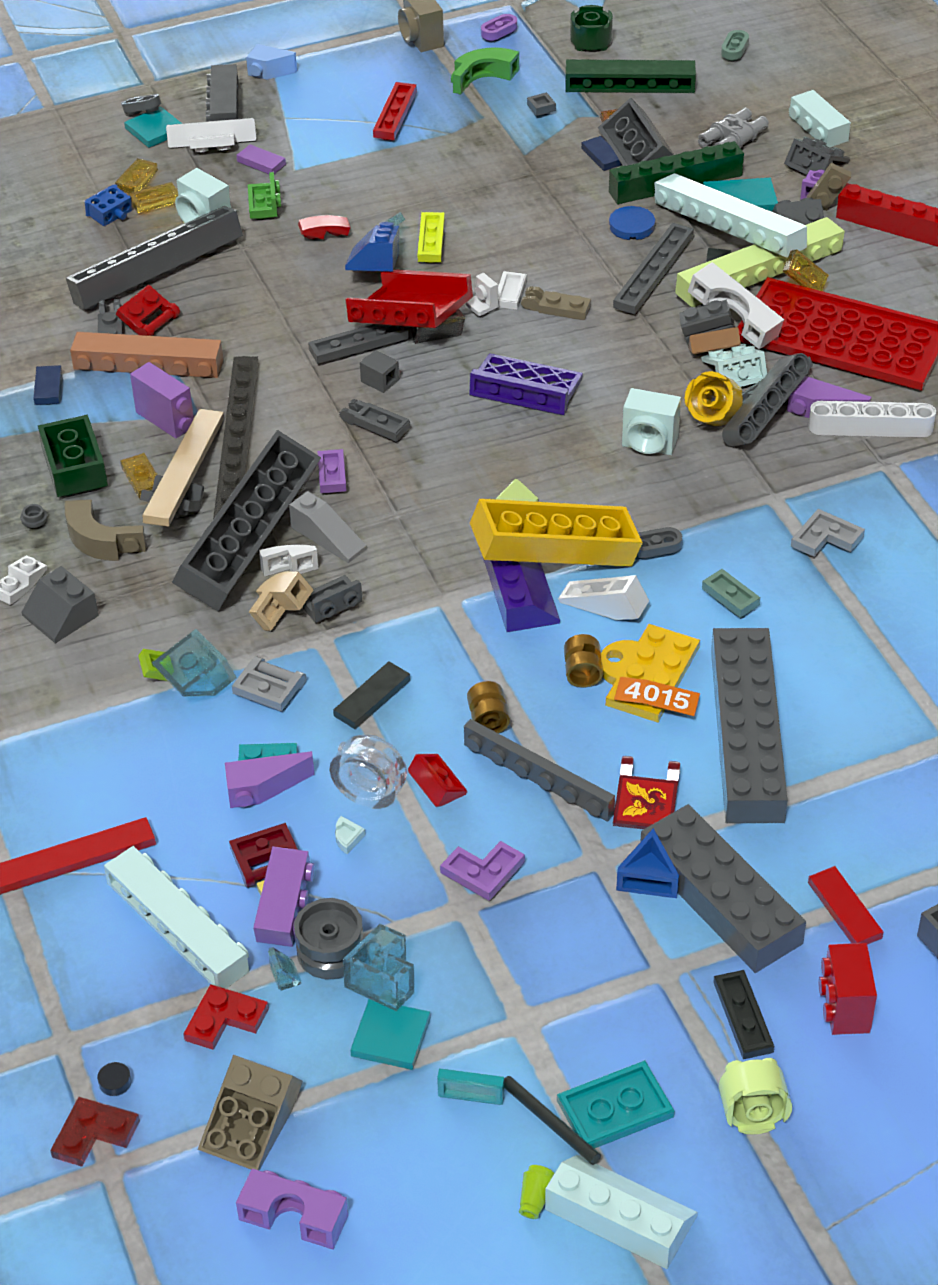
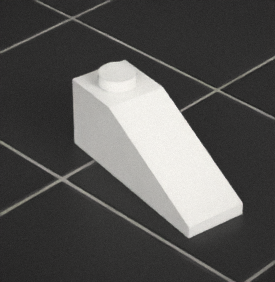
M636 575L569 581L558 598L562 604L614 620H634L639 618L649 602Z

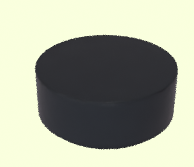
M108 1063L98 1072L99 1088L106 1095H121L131 1085L130 1071L123 1063Z

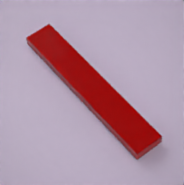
M147 817L1 862L0 894L113 859L132 846L137 850L156 845Z

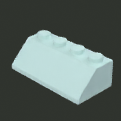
M579 1155L561 1162L545 1188V1210L665 1269H668L698 1216V1212L598 1164L592 1165Z

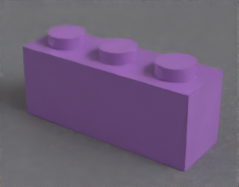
M272 846L253 927L256 942L293 947L295 938L294 922L298 912L308 903V890L305 889L307 881L312 882L314 876V864L310 863L308 851Z

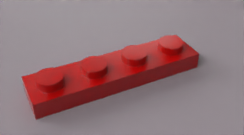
M395 82L374 126L373 138L395 140L417 93V84Z

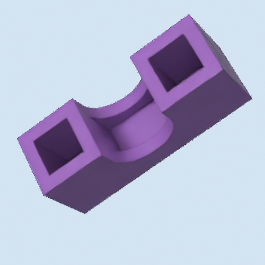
M251 1169L236 1201L240 1221L269 1230L280 1214L287 1211L300 1213L302 1215L299 1222L301 1239L334 1250L348 1218L347 1197L334 1190L324 1191L311 1187L308 1183L301 1180L291 1181L279 1177L276 1173L268 1170L262 1172Z

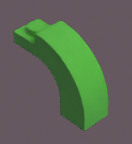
M492 47L477 49L463 54L454 61L455 71L451 76L453 93L461 95L471 82L483 77H497L511 81L519 71V51Z

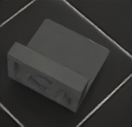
M804 137L803 140L794 138L784 164L807 175L810 170L825 171L833 160L849 163L850 158L844 155L845 151L836 147L830 148L822 140Z

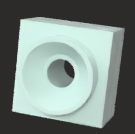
M196 168L177 180L179 196L176 198V209L184 223L222 206L231 208L229 185Z
M631 388L623 407L622 446L633 448L645 454L662 453L672 455L679 436L681 397Z

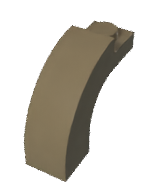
M92 499L65 501V516L69 537L77 549L84 554L101 560L119 561V553L146 552L143 525L105 526L95 521Z

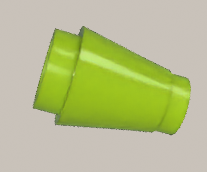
M530 1165L528 1171L523 1173L519 1213L522 1216L538 1219L545 1205V1188L555 1174L549 1168L541 1165Z

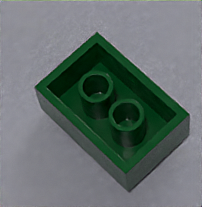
M88 414L37 425L42 451L57 497L108 486L104 461Z

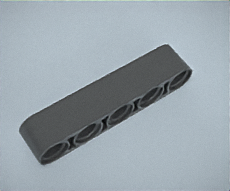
M798 353L781 357L724 427L722 437L728 446L748 444L755 440L809 372L810 361L805 354Z

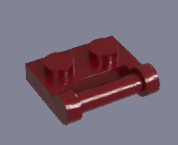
M286 823L229 841L230 850L246 888L254 886L256 881L265 879L268 865L251 870L250 866L269 861L272 846L298 850Z

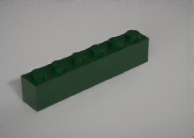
M566 59L565 92L695 93V60Z
M735 141L725 142L720 145L707 146L698 150L685 151L676 155L663 156L654 160L641 161L640 163L610 169L609 193L616 204L619 205L655 196V182L674 173L700 184L707 181H722L740 177L743 175L744 152Z

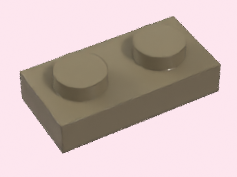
M830 163L808 193L807 198L810 197L813 200L821 199L822 208L827 211L850 180L851 172Z

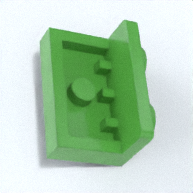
M269 172L270 183L248 184L250 219L277 217V207H281L279 180H274V172Z

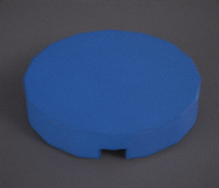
M621 207L610 215V230L614 235L622 239L630 240V237H636V240L643 239L654 231L655 217L648 209L642 207Z

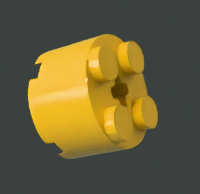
M713 371L701 373L700 376L691 380L686 388L684 397L686 407H688L691 415L695 419L712 426L726 425L740 409L743 402L741 387L731 378ZM712 397H716L715 401L711 402Z

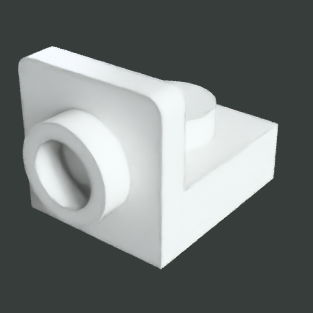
M485 273L477 275L476 296L466 302V306L475 314L481 316L498 308V284Z

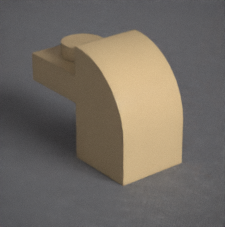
M287 571L278 573L266 580L257 589L256 592L259 598L249 613L263 630L271 631L285 610H300L313 592V588L299 572Z

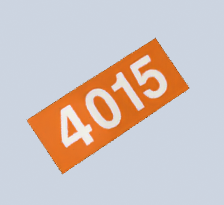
M620 677L614 700L643 703L695 716L700 693L650 680Z

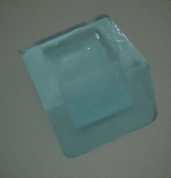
M274 947L269 948L270 969L278 989L282 991L300 985L301 979L293 960Z

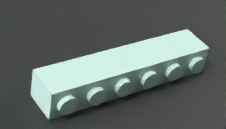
M132 846L104 865L107 884L210 984L226 989L249 973L247 959L249 954L246 948L240 942L235 943L221 924L216 925L202 906L197 907L183 888L178 889L164 870L160 872L146 853L141 854Z

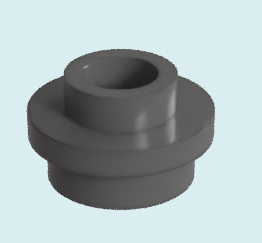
M38 504L27 505L22 510L21 522L26 527L37 528L47 521V513Z

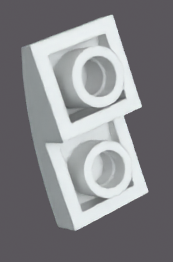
M27 555L9 565L8 575L0 580V600L9 605L16 602L38 582L47 570V565Z

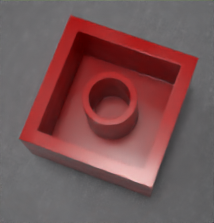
M867 943L829 944L827 958H822L821 960L823 977H819L820 996H825L826 1003L823 1004L824 1021L830 1022L832 1035L870 1033L877 992Z

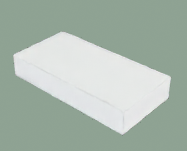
M503 271L498 286V308L518 309L527 281V274Z

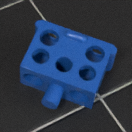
M116 184L85 200L86 216H90L104 227L119 218L124 220L127 213L132 211L131 197L117 188Z

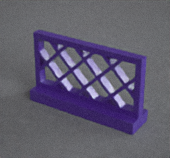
M489 353L479 369H473L470 373L469 395L565 415L568 402L582 381L583 373Z

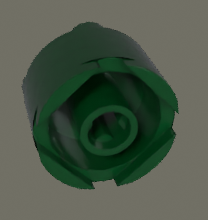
M585 5L579 7V11L576 13L575 11L571 13L570 40L575 45V50L605 51L608 49V45L612 41V12L609 10L608 13L603 11V7L599 5Z

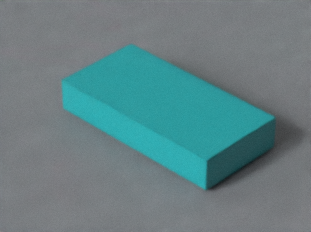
M439 1068L437 1076L439 1097L503 1105L504 1077Z

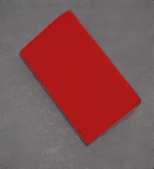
M416 754L413 758L408 772L436 807L452 802L468 792L439 754Z

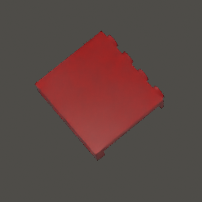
M394 269L393 271H381V288L366 299L346 298L345 300L348 322L436 328L473 297L471 274Z

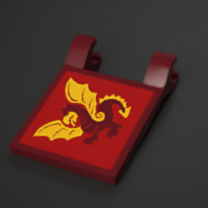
M622 756L613 826L645 829L675 812L680 762L669 761L667 780L632 776L634 758Z

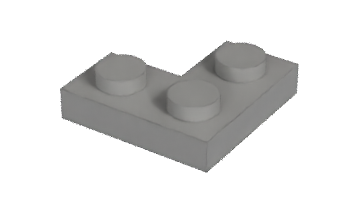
M817 509L791 539V547L813 557L827 542L851 552L864 537L865 529Z

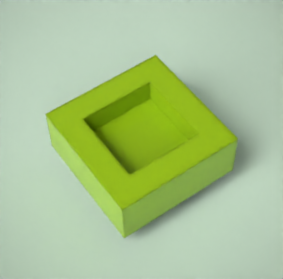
M142 649L138 657L143 676L169 681L173 671L168 653Z

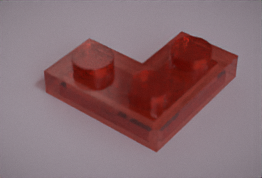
M78 1097L50 1150L51 1156L61 1161L83 1166L96 1139L127 1148L140 1122L139 1114Z

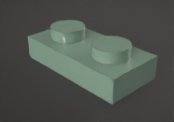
M723 569L702 581V589L740 618L760 605L761 597Z

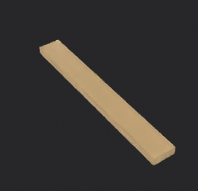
M205 409L198 410L143 513V523L167 527L170 525L224 420V412Z

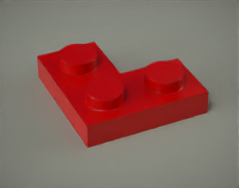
M210 984L183 1033L184 1040L214 1050L227 1025L256 1034L269 1010L268 1001Z

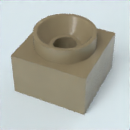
M403 0L404 8L398 11V24L404 40L407 43L413 42L420 52L444 47L443 9L436 0Z

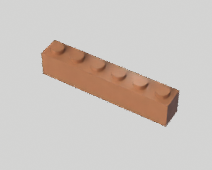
M77 332L70 349L73 369L132 373L150 362L169 375L218 378L223 362L221 340Z

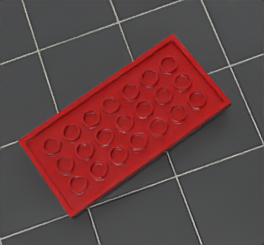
M767 277L756 295L758 299L784 319L779 336L762 347L767 350L787 355L803 353L815 363L825 364L921 391L938 360V321ZM741 320L737 327L739 329L740 342L753 345L741 335L744 328L743 320Z

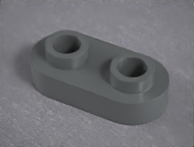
M152 94L125 100L121 105L124 113L135 115L142 112V110H146V113L158 110L161 100L159 94Z
M672 527L638 532L643 543L636 557L649 558L679 551L682 547V533Z

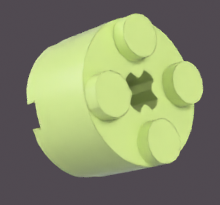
M765 1058L744 1062L735 1060L726 1065V1072L719 1081V1092L726 1120L731 1127L733 1124L738 1128V1132L744 1134H762L775 1129L774 1123L782 1118L783 1122H785L790 1117L792 1103L783 1072L775 1059Z

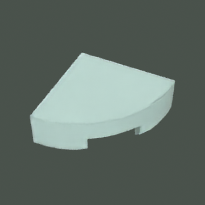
M340 816L335 830L337 845L344 853L348 854L365 836V829Z

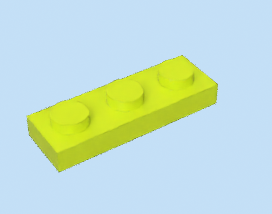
M421 212L417 253L418 262H441L445 222L444 212Z

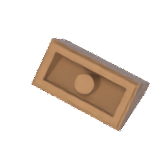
M733 327L691 335L689 337V350L691 353L697 354L741 345L739 329Z

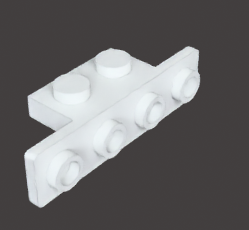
M254 118L166 126L169 148L190 146V149H195V152L208 151V147H217V150L231 149V145H235L234 142L256 140Z

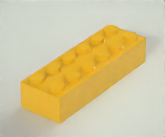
M479 499L470 521L484 560L632 566L643 543L627 508L623 506Z

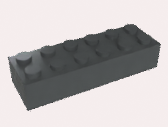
M689 804L641 831L640 842L654 828L679 874L678 894L754 973L759 972L803 944L806 920Z

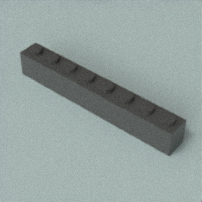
M222 206L66 277L73 304L83 309L95 308L99 301L114 299L125 290H133L140 283L155 280L158 275L164 272H172L183 263L194 262L197 257L203 254L213 253L216 251V248L222 245L234 243L235 239L243 236L237 211L227 206Z

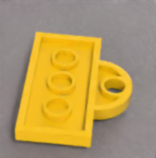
M648 624L639 641L620 640L606 646L601 652L602 677L613 686L606 696L605 706L658 723L665 709L643 703L614 700L620 677L645 679L678 688L700 648V640ZM619 658L620 661L611 662L608 659Z

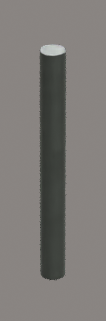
M511 1076L504 1078V1088L590 1164L594 1165L599 1161L601 1154Z

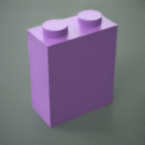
M150 362L130 373L136 413L175 439L186 433L194 419L190 388Z

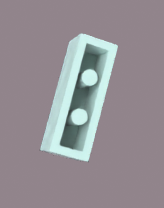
M814 90L791 97L789 116L811 136L826 142L828 147L849 141L851 122Z

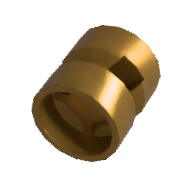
M587 634L570 637L564 644L567 681L576 687H591L597 684L603 676L599 641Z
M484 681L473 685L469 689L467 700L472 720L496 733L503 732L510 724V717L501 685L492 681Z

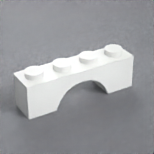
M713 262L693 274L688 292L703 305H708L714 300L723 301L727 299L729 307L736 311L743 320L744 328L741 335L759 350L779 336L784 319Z

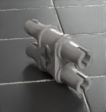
M745 107L735 114H727L719 122L712 123L710 129L698 135V143L704 148L715 141H720L715 143V145L735 141L741 148L745 143L755 140L757 134L766 130L769 122L764 116L748 122L752 119L750 117L752 113Z

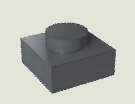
M547 92L527 97V105L536 116L556 111V103Z

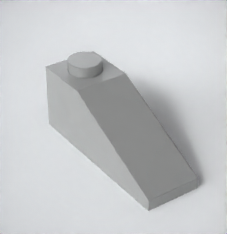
M309 491L289 504L291 528L345 562L350 563L367 550V545L328 503Z

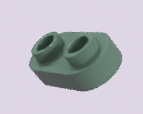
M742 30L729 32L722 44V57L728 61H736L741 58L748 46L749 34Z

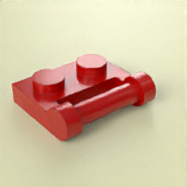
M147 285L118 308L116 316L138 335L154 336V332L171 318L175 319L180 315L179 307L175 303L167 301L150 285ZM159 309L163 311L162 314H160L148 325L143 324L144 321H146Z

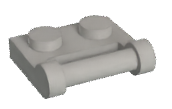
M255 656L233 683L232 692L235 695L283 711L297 690L302 689L305 685L306 674L299 671L295 673L266 663L265 659Z

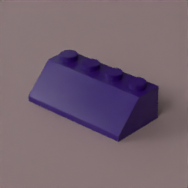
M484 560L506 632L560 624V618L541 562Z

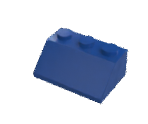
M382 222L376 225L353 247L346 262L345 270L393 271L399 256V226H393L391 222Z

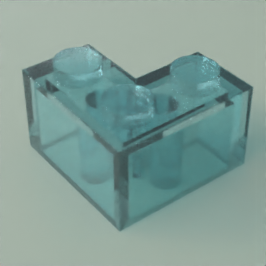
M379 924L343 958L345 988L395 1011L414 994V964L406 961L405 934Z

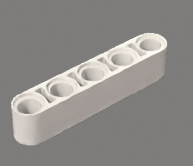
M817 401L810 407L808 428L809 431L816 435L928 437L933 433L936 409L927 403Z

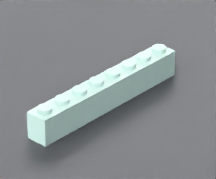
M675 173L655 182V203L786 258L807 248L806 225Z

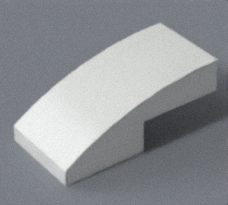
M284 545L259 550L261 571L264 576L288 569L300 574L319 569L315 546Z

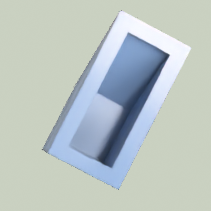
M257 44L246 57L248 76L268 80L296 73L297 71L296 52Z

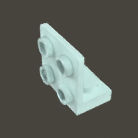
M746 344L731 347L732 350L723 352V349L708 351L709 355L701 357L702 362L715 365L717 373L731 378L740 387L755 384L767 375L764 351L755 349V346L746 347Z

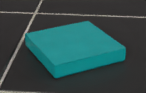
M161 106L154 112L144 113L124 122L125 129L148 148L167 140V125L183 124Z
M369 998L350 1049L351 1057L413 1070L430 1021V1011Z

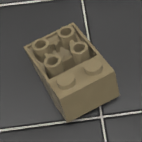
M233 1055L197 1150L248 1169L260 1170L292 1112L303 1081L284 1072Z

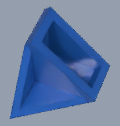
M654 828L618 866L616 891L677 898L679 874Z

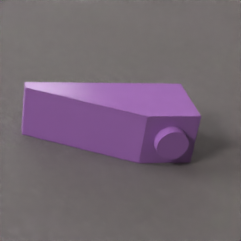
M805 376L788 397L787 411L809 418L810 407L814 402H871V397Z
M312 751L226 762L225 771L230 808L261 804L315 775Z

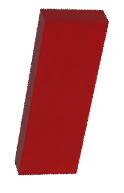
M836 866L809 876L808 884L851 943H867L868 945L883 938V930Z

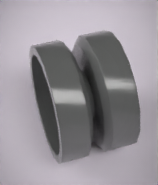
M324 898L307 904L298 912L294 922L297 959L303 970L314 977L336 979L352 973L361 964L365 954L362 917L356 907L345 900Z

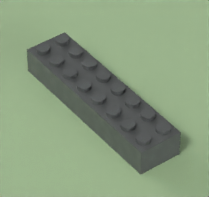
M277 430L182 562L172 583L216 611H219L259 553V550H261L289 509V504L296 499L313 474L321 457Z
M713 628L711 658L725 823H785L788 798L769 628Z

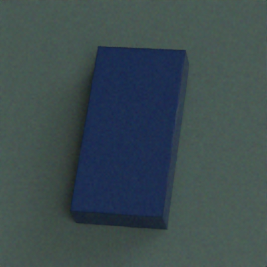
M601 136L581 142V149L603 171L622 165L612 147Z
M61 365L36 366L34 405L60 403Z

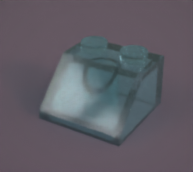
M197 629L193 630L152 662V665L183 697L215 696L237 679L227 659Z

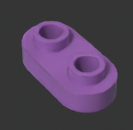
M502 14L481 25V37L493 42L512 33L517 29V17L512 14Z

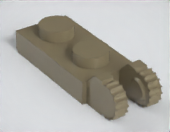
M530 286L525 291L521 305L527 310L530 309L543 314L585 320L591 306V298L558 292H544L540 287Z

